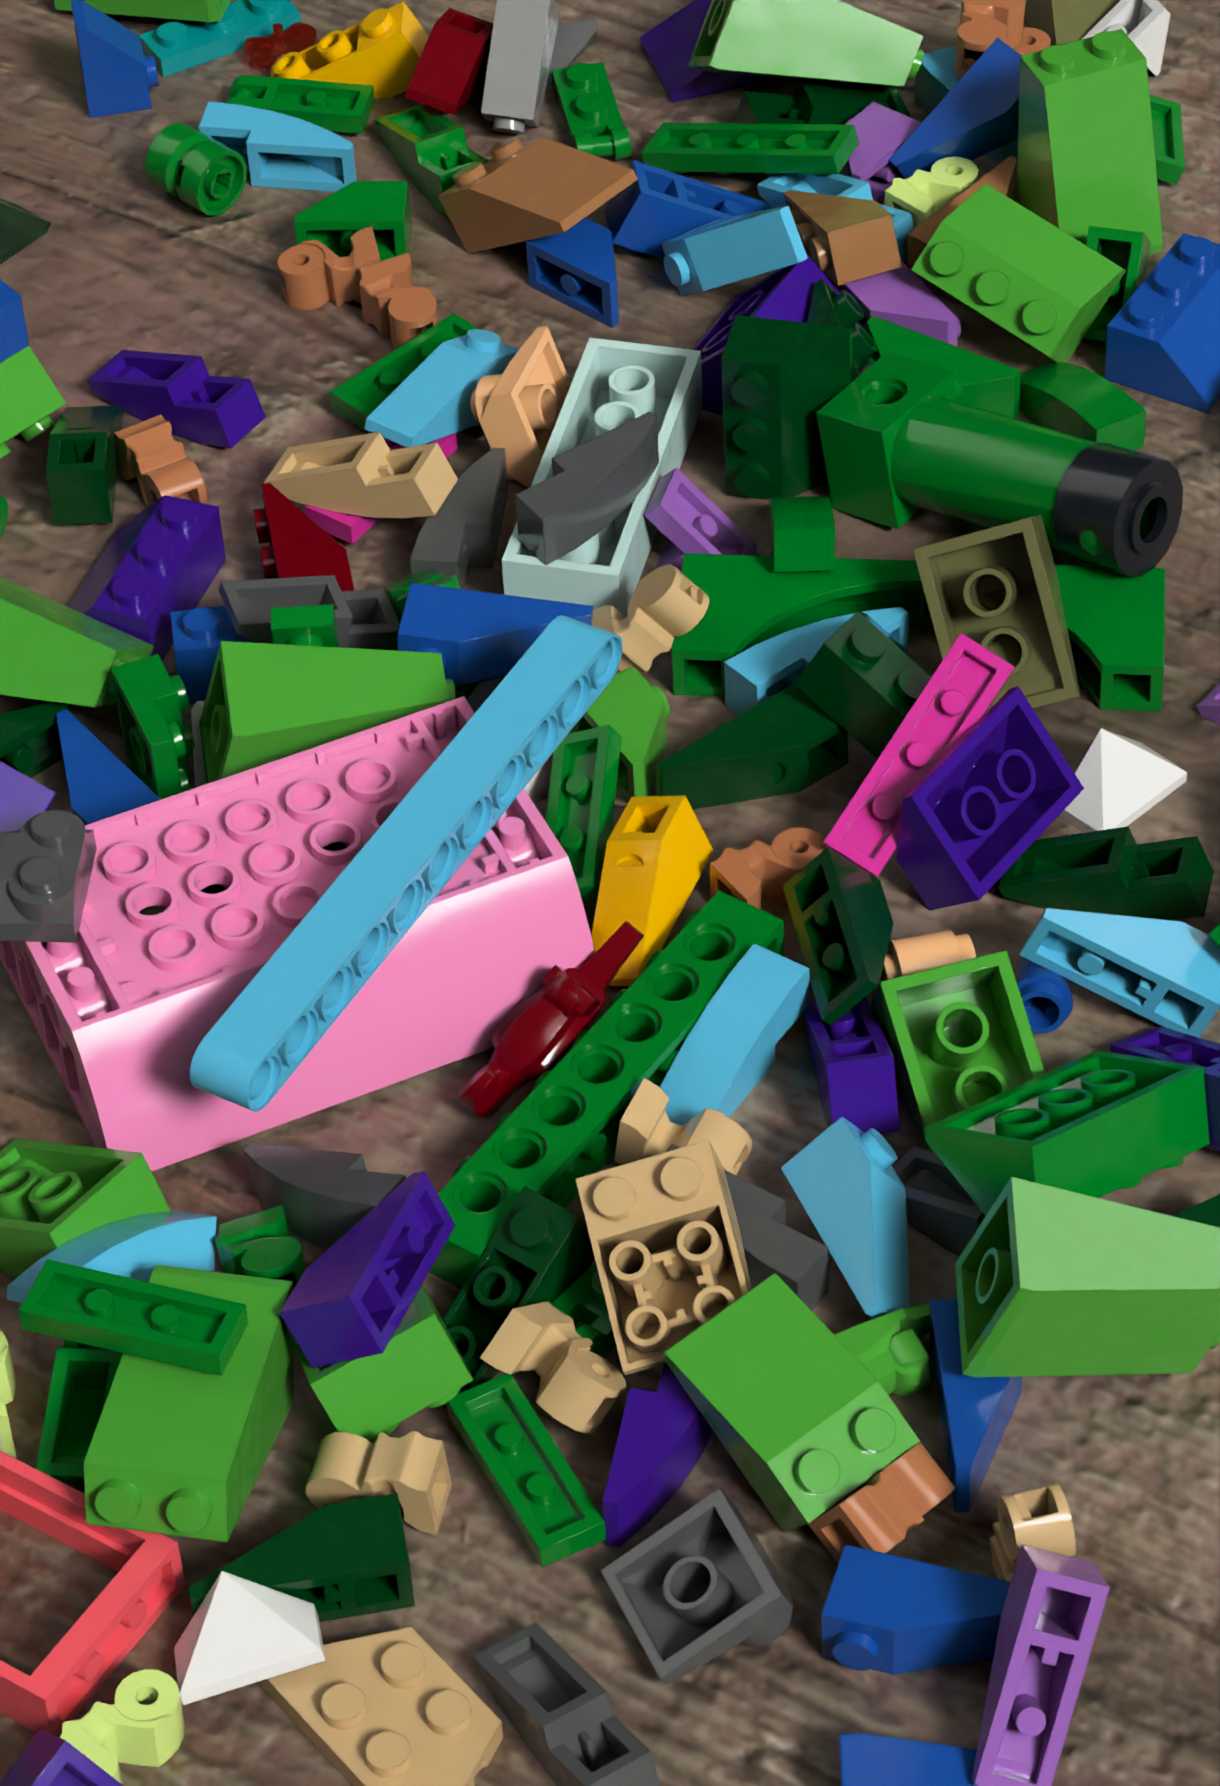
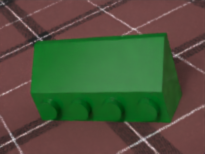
M1095 1050L925 1127V1140L984 1216L987 1215L1011 1177L1100 1198L1116 1189H1127L1141 1184L1143 1176L1157 1169L1176 1167L1184 1162V1156L1210 1144L1204 1068L1202 1066Z

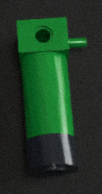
M886 352L816 412L833 509L895 529H899L920 509L929 510L986 529L1041 515L1050 549L1062 552L1068 558L1128 577H1141L1154 569L1167 553L1178 529L1182 512L1183 486L1178 470L1168 460L1110 443L1089 441L958 402L957 399L962 395V388L953 379V373L950 370Z

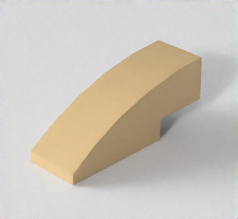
M375 432L288 447L264 481V484L271 483L290 500L328 511L373 518L404 519L435 516L458 481V478L438 443L390 450L381 433Z

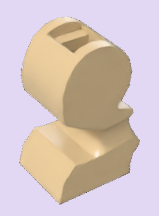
M671 564L663 565L647 574L638 582L627 607L628 616L625 617L612 605H603L593 610L592 626L618 634L621 637L623 650L618 667L619 671L634 666L639 673H646L651 668L653 659L656 656L671 649L675 639L674 636H682L688 633L701 621L708 609L710 599L708 594L697 587L675 566Z
M644 1078L620 1120L614 1162L624 1165L664 1153L671 1144L681 1148L709 1140L724 1170L737 1175L742 1163L746 1161L753 1148L752 1140L747 1131L735 1121L726 1117L724 1113L709 1108L704 1109L682 1126L670 1122L666 1112L667 1103L670 1098L659 1086Z
M548 1301L513 1308L480 1357V1359L494 1368L510 1375L519 1371H535L541 1377L536 1403L560 1423L582 1433H594L599 1428L605 1415L626 1388V1380L621 1372L609 1361L590 1351V1346L593 1344L592 1340L583 1338L576 1332L573 1318L560 1312Z
M411 1431L400 1438L389 1437L381 1432L374 1443L359 1435L348 1432L328 1434L320 1442L318 1454L306 1484L305 1493L309 1501L318 1509L329 1504L347 1502L360 1496L377 1497L398 1493L399 1503L403 1508L404 1521L419 1531L437 1536L452 1487L443 1440L425 1437L417 1431Z
M1057 1482L998 1496L997 1513L999 1522L993 1523L995 1535L989 1538L992 1566L997 1579L1011 1582L1021 1545L1066 1556L1075 1555L1076 1539L1072 1517L1065 1495Z

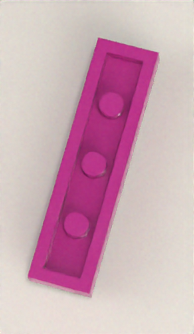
M960 633L824 840L822 847L825 849L827 847L831 848L878 878L897 849L903 798L985 715L1012 674L1014 666Z

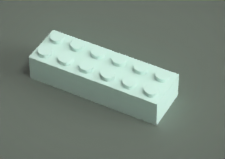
M589 338L531 487L553 477V457L648 412L653 413L657 417L659 464L641 492L606 528L575 550L547 565H544L519 541L518 524L516 522L501 560L504 595L593 606V610L603 605H612L626 617L628 604L640 580L658 530L644 516V513L660 478L675 468L680 469L703 406L701 351Z

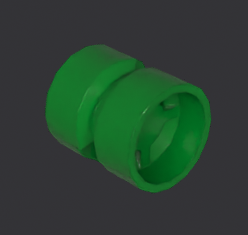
M174 123L166 126L151 143L145 158V173L148 181L160 190L175 198H180L187 205L205 215L217 216L230 209L242 194L247 180V165L244 157L237 151L218 141L211 140L207 135L187 124Z

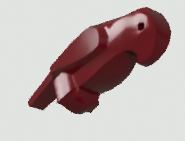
M625 921L599 950L579 968L564 970L562 967L555 965L544 977V987L525 1000L492 1035L491 1041L495 1050L489 1062L459 1091L458 1100L479 1118L491 1117L501 1109L515 1091L531 1080L537 1081L543 1072L547 1070L552 1071L570 1051L578 1034L587 1029L606 1002V988L644 935L628 921Z

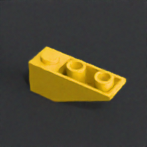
M402 1L388 9L380 8L371 12L362 22L343 31L335 30L328 33L319 43L301 52L285 54L272 65L270 77L372 85L375 99H389L407 91L429 35L405 2Z
M685 795L631 797L607 840L591 934L594 951L599 950L625 921H628L644 935L608 986H630L643 973L651 956L658 949L663 948L714 851Z

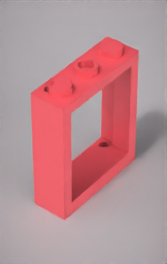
M0 1451V1511L118 1572L30 1676L0 1660V1713L36 1733L40 1729L59 1737L62 1734L63 1722L71 1721L78 1715L186 1586L177 1541L160 1533L86 1524L84 1493Z

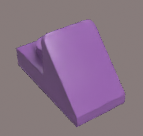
M678 468L673 469L660 478L644 513V516L663 535L669 538L656 568L671 564L682 573L684 553L754 555L758 545Z

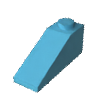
M789 205L717 219L661 243L665 253V272L671 283L678 288L680 295L706 291L808 259Z
M472 329L466 335L442 342L366 418L364 429L372 433L380 432L384 438L402 446L413 447L479 425L480 423L474 419L471 411L470 401L472 392L477 388V384L483 376L503 374L519 349L500 342L501 337L498 334L482 329Z
M1046 908L1019 953L1020 956L1165 1028L1198 1038L1220 1009V947L1207 933L1182 921Z
M841 1117L785 1163L781 1169L823 1242L828 1246L830 1254L862 1309L874 1319L901 1308L910 1307L906 1189L892 1167V1164L898 1157L887 1140L874 1128H870L864 1133L847 1119Z

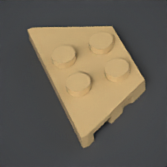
M412 1627L324 1644L325 1661L257 1682L352 1786H475L474 1780L477 1773L482 1768L488 1766L503 1739L502 1721Z

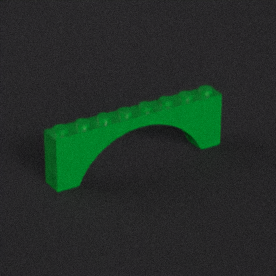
M684 553L682 574L708 594L710 601L704 617L691 631L682 636H674L675 639L672 643L674 695L725 697L724 662L760 642L821 620L853 614L858 611L901 607L909 613V626H933L916 561L835 558V571L774 572L773 556ZM1055 565L1078 684L1090 695L1100 710L1161 712L1164 673L1166 568H1154L1141 577H1128L1096 566Z

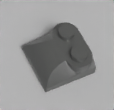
M48 810L30 818L22 826L21 830L0 832V941L77 942L97 850L94 830H86L83 821L77 815L62 810Z
M721 1488L600 1570L657 1675L665 1685L702 1666L738 1644L758 1647L774 1641L787 1628L793 1613V1601L786 1585L753 1530Z

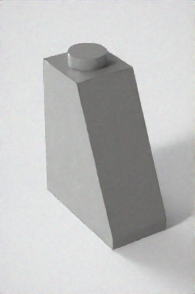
M555 0L496 1L481 114L484 119L493 122V130L511 134H524L525 126L536 128L539 126L560 17V9Z

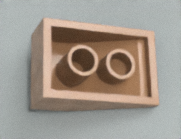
M514 136L490 149L489 152L492 159L485 164L476 162L454 174L452 178L456 184L440 194L438 198L469 254L564 233L634 183L638 178L631 168L548 138L540 137L521 142L518 136Z

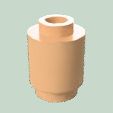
M952 930L890 940L888 954H886L880 977L881 981L976 958L971 937L968 933L954 935Z

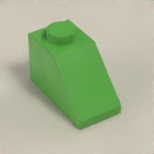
M632 666L615 674L609 685L572 729L573 732L611 725L622 737L616 788L628 802L631 797L650 795L656 779L655 764L662 761L667 748L666 719L670 717V706L662 689L656 684L650 685L639 671Z

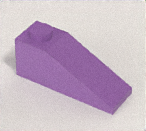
M1021 1545L999 1623L972 1775L974 1785L1052 1786L1110 1588L1093 1562Z

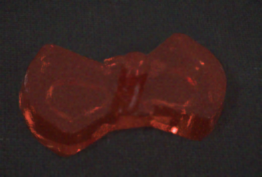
M276 23L272 26L273 33L269 36L248 38L244 43L243 56L249 67L256 70H268L279 56L290 52H301L319 43L318 34L313 26L305 23H294L284 31L283 25Z

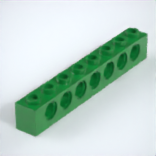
M718 891L701 910H694L686 919L681 932L665 949H658L651 956L643 973L628 989H621L616 993L610 1002L608 1010L590 1030L585 1029L578 1034L570 1051L553 1070H547L539 1076L532 1092L513 1113L508 1112L500 1118L492 1135L474 1155H467L460 1161L451 1180L438 1192L441 1201L456 1226L429 1273L462 1289L524 1186L566 1208L579 1194L575 1179L599 1172L615 1154L620 1120L642 1080L645 1078L655 1085L661 1086L684 1041L707 1004L751 946L756 944L784 957V920L722 891Z

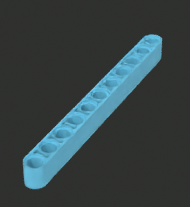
M564 615L557 616L547 626L203 1037L196 1048L190 1065L189 1079L193 1087L254 1112L261 1110L269 1103L609 685L617 672L622 657L623 643L618 634Z

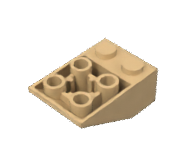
M709 1140L575 1179L624 1375L666 1364L660 1354L752 1289L741 1233L724 1167Z

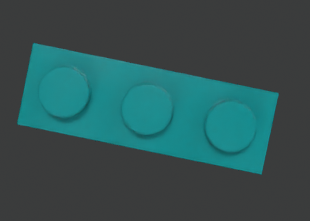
M237 0L229 4L220 22L187 20L168 22L155 30L140 34L139 36L144 56L154 55L156 70L164 78L302 28L300 11L290 0Z

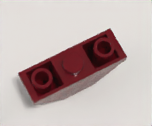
M449 8L433 26L407 87L405 98L418 102L419 106L429 113L455 115L486 79L493 23Z

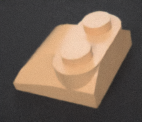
M548 326L535 329L512 358L503 374L483 376L479 380L477 388L472 392L470 401L472 415L481 424L491 449L505 448L507 479L517 480L527 488L531 487L571 386L570 379Z

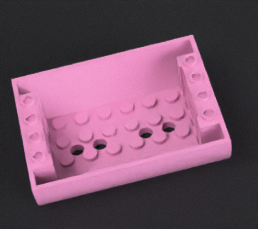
M464 696L85 825L86 830H94L97 850L77 942L0 941V960L97 1148L140 1152L143 1154L151 1172L494 1048L491 1041L492 1035L525 1000L544 987L543 979L555 965L562 967L564 970L579 968L595 953L584 905L569 857L525 789H523L264 1108L254 1112L192 1086L189 1079L190 1065L196 1048L203 1037L475 714ZM340 842L347 846L346 849L340 851L323 849L328 844ZM220 884L226 888V890L214 894L201 892L205 887ZM155 905L165 910L156 915H143L139 913L141 910Z

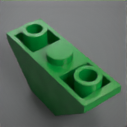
M872 316L867 321V332L877 346V351L873 354L875 361L888 352L950 370L953 373V379L962 388V395L957 399L958 402L1015 419L1020 415L1021 370Z

